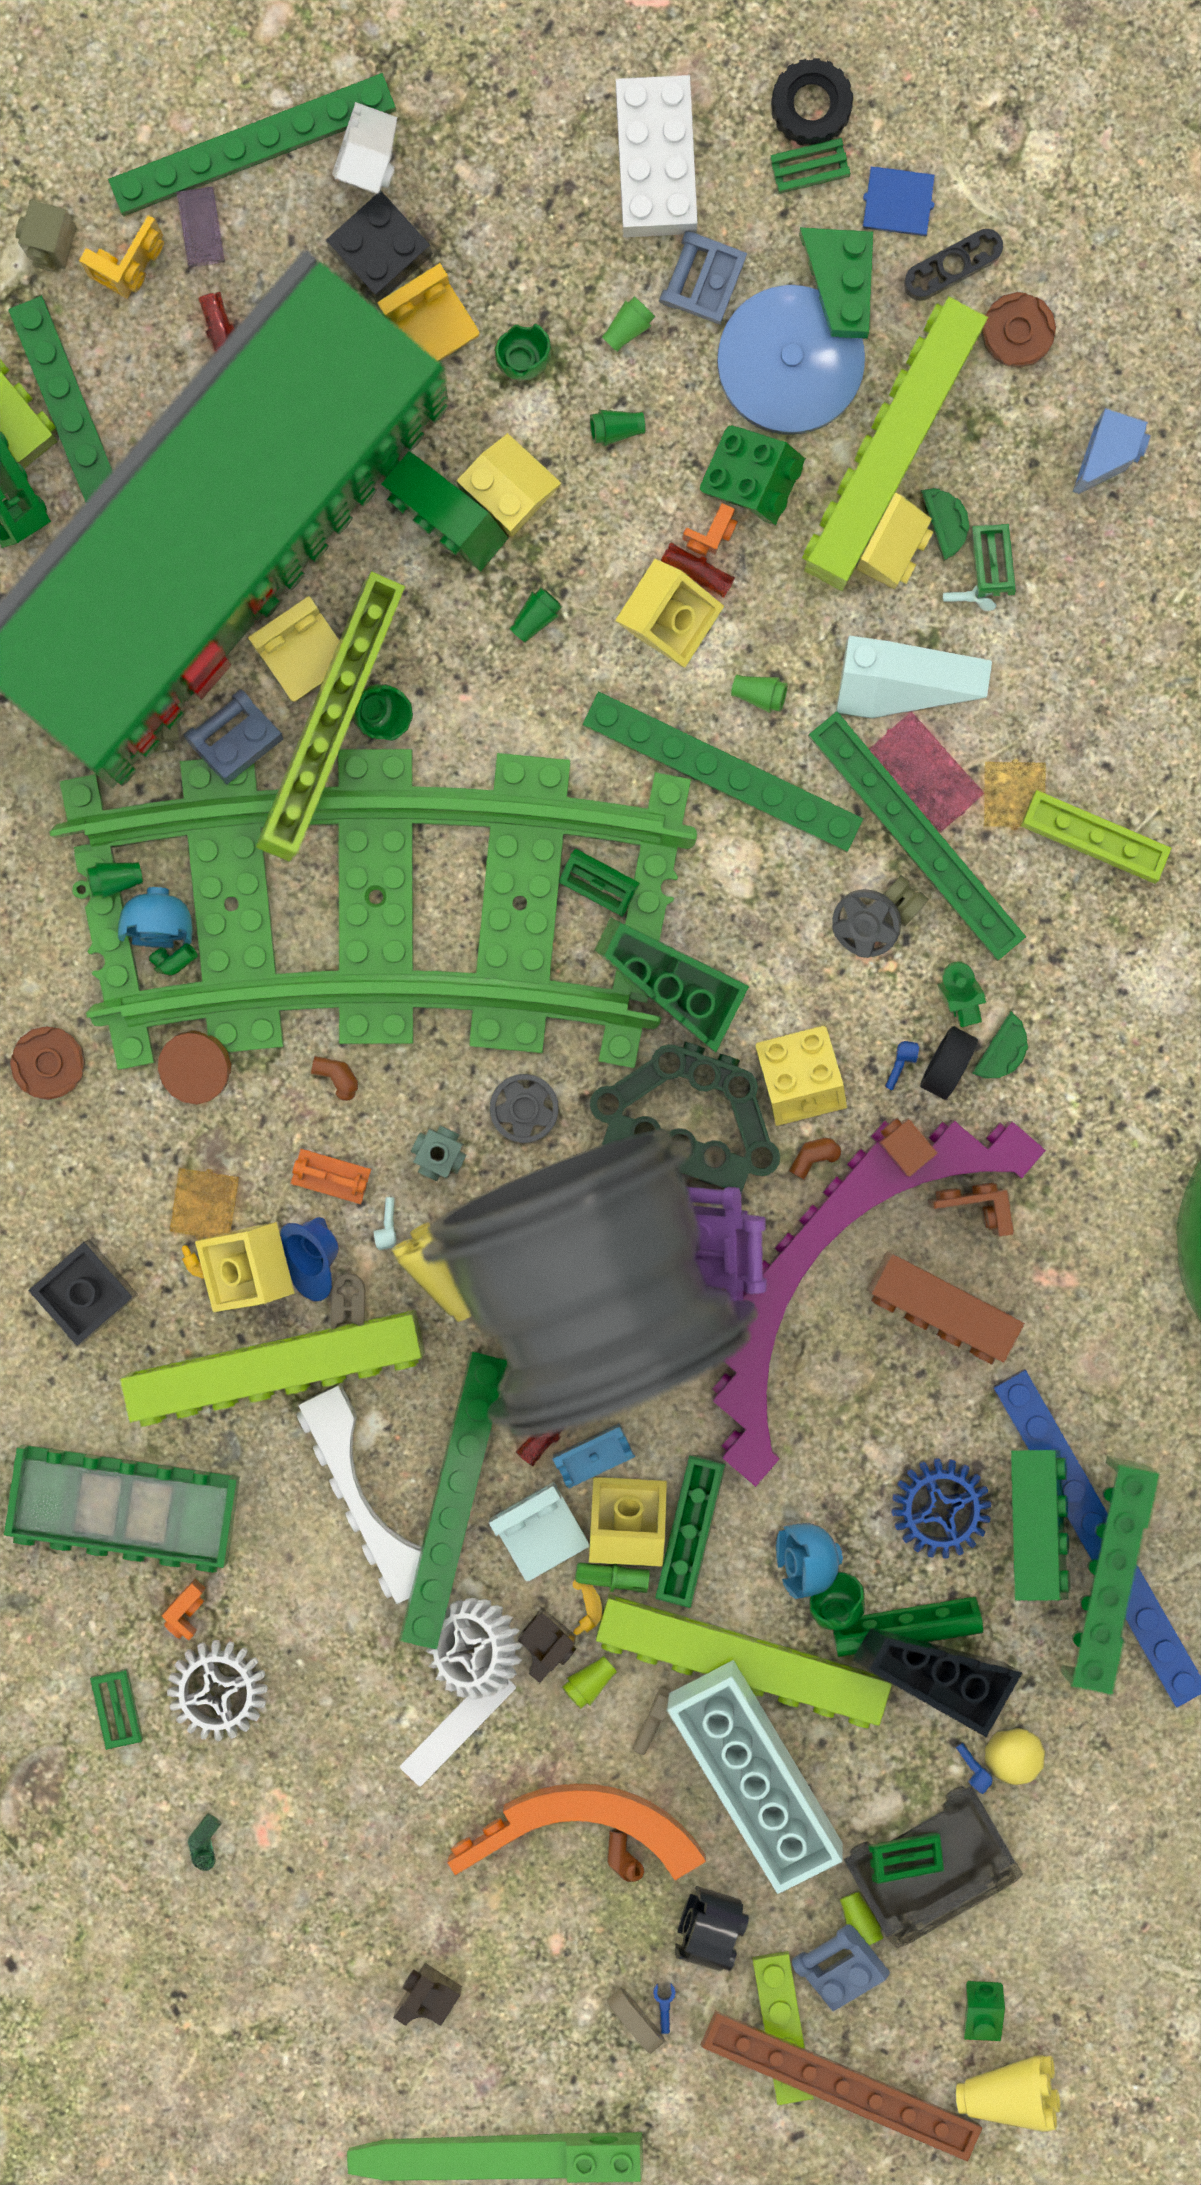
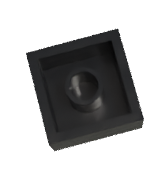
M381 190L326 239L329 251L376 303L387 297L432 256L430 244Z
M91 1240L81 1243L28 1290L76 1346L86 1342L138 1296L136 1291Z

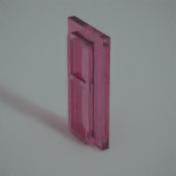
M912 711L892 729H888L886 734L869 748L940 833L955 819L964 815L965 811L985 794Z

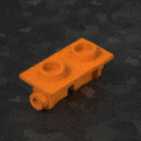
M301 1148L298 1160L296 1159L293 1167V1177L290 1184L361 1204L371 1169Z

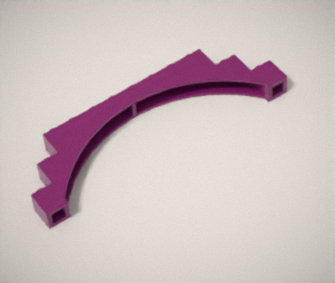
M884 1120L870 1136L875 1142L865 1152L860 1148L846 1165L851 1169L841 1180L836 1176L822 1193L827 1197L817 1208L812 1204L799 1218L798 1221L803 1225L794 1236L788 1232L778 1242L774 1249L779 1253L770 1263L765 1260L762 1261L763 1278L767 1280V1291L760 1294H750L743 1291V1300L752 1301L758 1311L757 1317L748 1326L751 1337L744 1347L724 1361L734 1370L733 1374L730 1376L725 1372L711 1388L715 1392L712 1401L743 1427L740 1433L734 1429L723 1441L721 1446L725 1450L721 1456L755 1487L780 1460L779 1456L772 1450L768 1428L767 1385L769 1365L776 1334L785 1310L803 1276L825 1247L848 1225L871 1208L900 1192L933 1180L977 1172H1012L1016 1177L1023 1178L1046 1150L1014 1122L1008 1121L1005 1126L999 1122L987 1135L986 1140L990 1143L985 1147L955 1120H951L947 1125L942 1121L928 1137L932 1141L931 1146L938 1154L910 1177H907L878 1143L884 1137L880 1131L889 1124Z

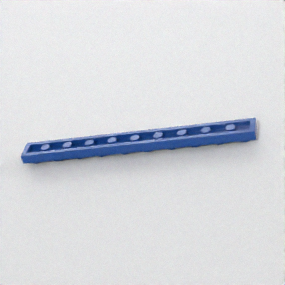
M1023 1369L993 1386V1389L1028 1450H1059L1060 1458H1066L1067 1479L1062 1480V1494L1067 1495L1068 1498L1067 1519L1090 1559H1099L1103 1539L1096 1535L1095 1527L1099 1523H1106L1108 1513L1030 1376ZM1136 1565L1125 1620L1174 1706L1178 1708L1201 1694V1676L1138 1565Z

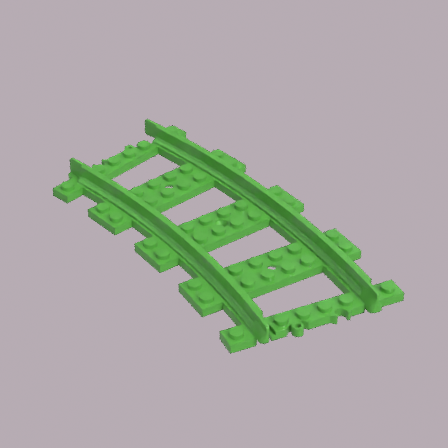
M339 749L338 787H324L309 823V826L338 825L339 971L277 974L265 854L263 850L256 848L262 828L265 825L279 789L258 791L255 763L226 785L203 759L180 761L183 788L182 799L104 810L98 775L93 774L59 781L67 822L56 824L49 833L53 838L85 833L89 838L90 844L74 847L77 871L87 878V882L77 881L72 887V892L79 899L91 898L85 907L92 940L88 953L91 955L100 953L105 959L104 967L92 972V975L100 980L104 1002L92 1005L87 1011L86 1016L97 1027L109 1025L118 1070L155 1063L148 1027L206 1019L208 1036L212 1035L217 1038L228 1053L284 1047L280 1011L339 1008V1044H414L413 1008L473 1010L469 1046L543 1053L546 1017L603 1025L605 1030L599 1062L635 1068L642 1028L656 1029L661 1023V1017L630 1011L627 1008L629 1000L647 1003L648 996L618 970H616L613 989L550 980L563 836L570 835L640 846L634 880L640 884L629 904L625 924L660 941L666 906L674 901L673 897L665 896L662 893L661 885L668 879L678 880V876L673 870L677 849H690L695 845L697 839L696 829L682 824L691 779L655 772L648 809L567 797L571 760L497 753L494 790L413 786L412 749ZM413 824L490 828L476 973L413 970ZM187 836L202 981L141 991L131 939L129 936H125L123 942L118 938V924L121 911L124 908L122 894L119 892L102 899V896L92 897L87 868L95 867V863H115L113 847ZM81 886H85L86 891L83 894L79 893V888ZM374 890H379L383 894V900L379 904H373L369 899L370 893ZM523 896L526 898L527 906L525 909L516 910L513 907L515 897ZM235 897L238 900V908L235 911H228L225 908L224 903L227 898Z

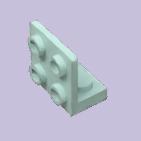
M555 1482L494 1515L489 1520L495 1535H500L526 1581L536 1578L589 1547L586 1536Z

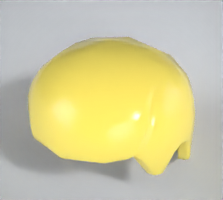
M1015 1728L1008 1731H998L992 1736L985 1748V1763L990 1773L1007 1784L1021 1785L1029 1783L1038 1776L1044 1767V1747L1040 1739L1033 1733L1028 1732V1730Z

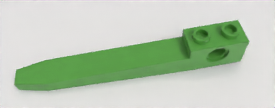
M642 2132L384 2139L349 2147L347 2151L348 2174L383 2181L567 2178V2183L641 2182L643 2174Z

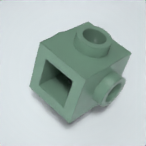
M441 1125L437 1131L429 1129L426 1135L420 1132L411 1150V1153L416 1155L413 1163L420 1165L418 1173L435 1181H438L440 1175L448 1178L451 1172L458 1174L467 1155L461 1152L464 1144L457 1141L459 1134ZM436 1146L443 1148L445 1151V1156L441 1161H436L431 1157V1150Z

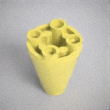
M424 1223L410 1232L413 1239L405 1240L394 1246L391 1250L398 1263L448 1315H453L457 1322L468 1319L471 1315L454 1284L446 1262H426L423 1259L422 1249L433 1241L428 1231L430 1223Z
M1033 2056L966 2079L965 2083L957 2084L956 2102L959 2114H968V2117L1041 2132L1056 2130V2112H1060V2095L1058 2089L1052 2090L1051 2079L1055 2077L1053 2057Z

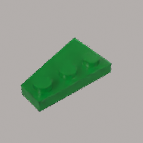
M800 227L799 236L809 259V268L812 276L814 275L819 291V300L831 337L868 339L874 232Z

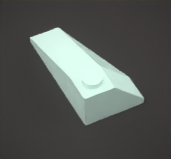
M849 636L846 640L836 711L843 715L873 719L886 715L987 698L992 661L885 640Z

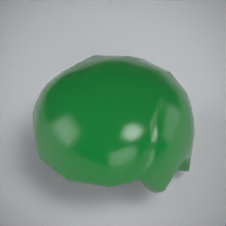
M536 323L531 327H522L515 324L507 333L501 335L496 343L494 352L497 367L514 380H531L545 371L551 358L549 335Z
M387 684L370 685L362 692L353 714L354 724L364 735L372 739L396 740L409 729L413 718L412 703L402 691Z
M838 1572L833 1584L827 1590L810 1597L809 1609L812 1618L820 1627L828 1630L843 1631L853 1627L865 1611V1593L862 1584L855 1576Z

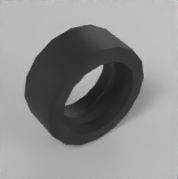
M952 1026L933 1055L921 1080L920 1087L947 1100L965 1072L977 1047L978 1039Z

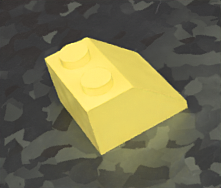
M508 433L485 450L456 481L458 489L488 511L500 528L511 538L562 484Z
M895 492L856 570L894 590L899 581L907 584L917 565L910 561L916 549L924 551L933 534V531L927 529L932 519Z
M654 559L615 621L636 638L685 668L724 608V605L683 571Z
M277 1222L248 1227L195 1241L213 1312L266 1304L294 1294Z
M593 1477L589 1563L663 1567L667 1481Z

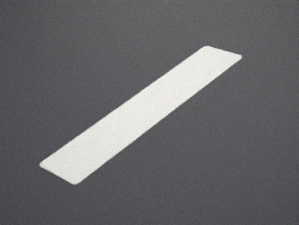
M507 1679L509 1685L504 1689L498 1690L493 1696H483L480 1699H470V1696L466 1697L400 1765V1768L418 1786H422L516 1689V1686Z

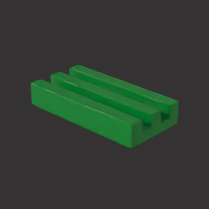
M842 138L770 155L778 194L850 177L851 173L847 164ZM836 150L835 155L782 168L779 165ZM837 163L840 166V169L787 182L783 181L784 176Z
M1009 524L972 526L971 535L978 597H985L986 593L1000 596L1001 592H1007V596L1015 595L1016 585ZM1000 533L1006 582L999 581L995 534ZM984 534L987 537L991 583H986L981 542V535Z
M576 848L571 853L559 879L560 884L621 917L627 912L629 904L635 895L634 893L640 884L638 881ZM571 872L589 881L590 885L572 876ZM604 889L623 900L621 902L600 890Z
M128 1668L117 1672L112 1671L103 1675L91 1676L90 1680L105 1749L108 1750L142 1742L143 1736ZM119 1679L132 1731V1736L129 1737L127 1736L115 1681ZM105 1682L108 1685L119 1739L113 1740L101 1683Z
M934 1832L868 1845L869 1852L873 1855L870 1865L874 1868V1874H871L872 1882L880 1884L944 1871L941 1837L938 1833ZM932 1844L933 1847L892 1856H882V1853ZM934 1857L933 1863L884 1872V1866Z

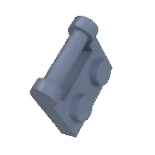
M686 231L681 241L684 246L668 288L662 291L659 302L670 308L680 309L721 325L747 253L699 234ZM697 251L706 252L708 254L691 298L681 295Z
M239 689L232 695V701L198 728H190L183 734L188 744L226 785L283 740L282 733L253 704L249 696L242 689ZM240 712L247 716L246 719L209 747L205 742L206 739Z
M851 1925L842 1927L837 1931L835 1937L809 1953L802 1952L792 1959V1966L795 1972L809 1981L832 2011L837 2010L882 1983L890 1974L887 1967ZM842 1949L852 1952L823 1971L818 1966L819 1963Z

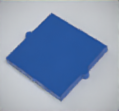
M871 166L868 191L863 196V200L866 202L863 228L927 236L930 210L935 205L931 201L935 175Z

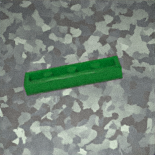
M689 1455L655 1599L688 1608L692 1607L726 1463L708 1457Z
M976 1597L863 1615L849 1629L843 1631L832 1630L837 1657L855 1655L870 1628L924 1642L984 1633L982 1616Z

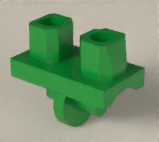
M961 961L948 964L942 973L943 983L937 984L940 996L949 1011L952 1012L954 1017H957L960 1027L982 1022L979 1005L986 1003L984 991L975 979L972 968L967 963Z

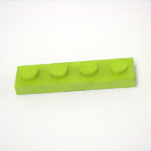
M1038 790L1033 793L1021 823L1023 828L1154 884L1159 881L1172 849L1169 846Z
M783 1951L752 1957L765 2032L805 2049L789 1952ZM773 2079L777 2105L814 2099L811 2094Z

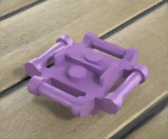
M687 1187L691 1202L723 1205V1208L693 1206L700 1228L699 1250L694 1257L705 1284L727 1289L733 1301L743 1300V1291L750 1294L766 1292L767 1280L763 1278L762 1231L766 1229L765 1217L748 1215V1211L741 1210V1192L739 1188L726 1187L724 1190Z

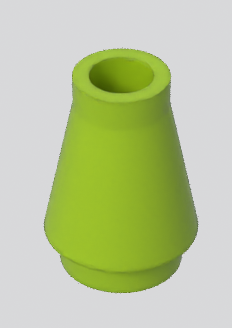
M602 1656L594 1663L567 1677L568 1682L562 1686V1689L582 1709L586 1704L591 1706L617 1671Z
M860 1891L840 1899L846 1925L853 1926L868 1945H872L884 1938L881 1933L883 1926L863 1899Z

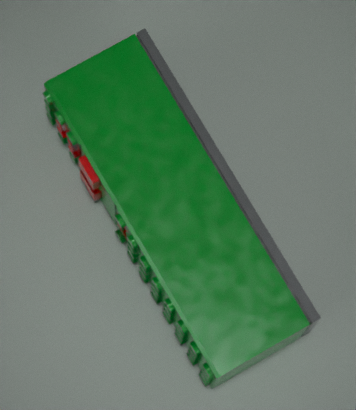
M304 249L1 600L0 693L109 786L114 788L117 783L124 786L135 774L136 769L133 767V764L139 757L143 755L145 758H148L159 746L161 741L157 739L156 735L161 729L166 726L171 730L176 723L181 721L185 714L181 711L185 705L184 703L188 702L194 694L202 700L230 668L231 663L226 656L254 625V621H257L262 615L268 618L273 614L281 603L277 599L286 587L290 590L294 589L304 577L305 573L301 570L310 559L313 562H317L329 547L325 543L334 531L337 534H341L353 519L349 514L358 503L363 507L371 500L377 491L374 488L375 483L382 475L386 478L400 462L398 457L403 450L408 448L412 451L423 439L425 434L422 432V429L428 421L431 420L436 423L444 415L449 407L446 404L448 393L445 368L321 261L318 262L313 254Z

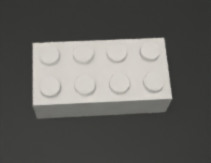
M690 75L616 79L623 237L682 235L686 231L697 233Z

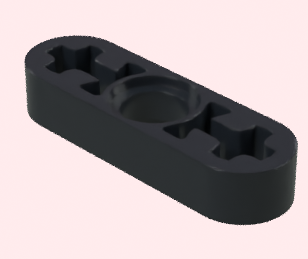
M982 229L914 265L906 274L904 280L905 292L914 300L924 301L994 264L999 259L1003 250L1001 236L992 229ZM984 239L986 243L993 242L995 246L991 250L992 255L988 256L986 252L977 254L973 258L976 265L972 266L969 254L979 248L980 240ZM964 247H968L969 254L963 249ZM950 255H956L962 259L964 269L959 274H949L943 267V260ZM936 264L937 273L944 282L939 283L937 276L928 282L926 291H923L921 287L914 288L912 284L916 279L915 275L919 274L920 277L925 278L933 274L934 269L931 265Z

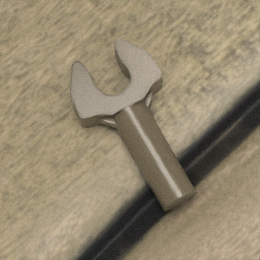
M660 1687L653 1700L650 1712L632 1747L636 1753L646 1754L661 1721H664L668 1713L669 1693L672 1691Z

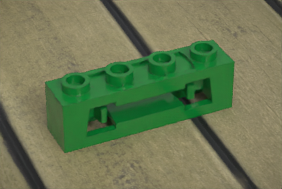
M0 431V545L4 548L18 544L50 523L51 520L47 515L44 501L38 495H35L27 481L28 476L25 469L15 461L8 449V441ZM4 494H7V495L9 496L10 500L6 499V500L2 501L3 499L6 498Z

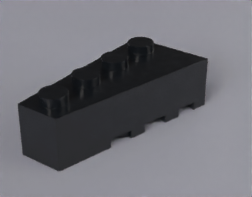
M870 1628L853 1658L854 1662L986 1738L1022 1675L1021 1671L1005 1662Z

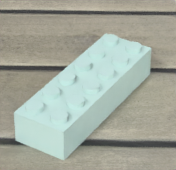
M734 1660L669 1693L668 1713L777 1894L843 1862V1843Z

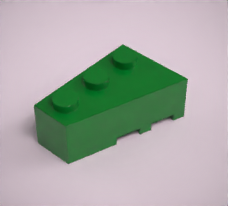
M410 450L381 483L389 494L386 500L402 514L406 510L415 517L412 521L428 535L434 532L441 538L439 540L440 544L455 556L459 553L480 572L509 539L488 511Z

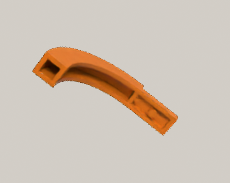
M565 1784L538 1789L504 1804L503 1813L507 1820L503 1822L501 1818L496 1819L482 1829L484 1833L482 1836L471 1841L470 1837H467L451 1848L453 1853L449 1855L447 1863L454 1875H457L531 1830L549 1824L569 1821L603 1824L629 1834L643 1843L661 1860L674 1881L705 1863L706 1855L695 1838L684 1826L654 1803L614 1787L597 1784Z

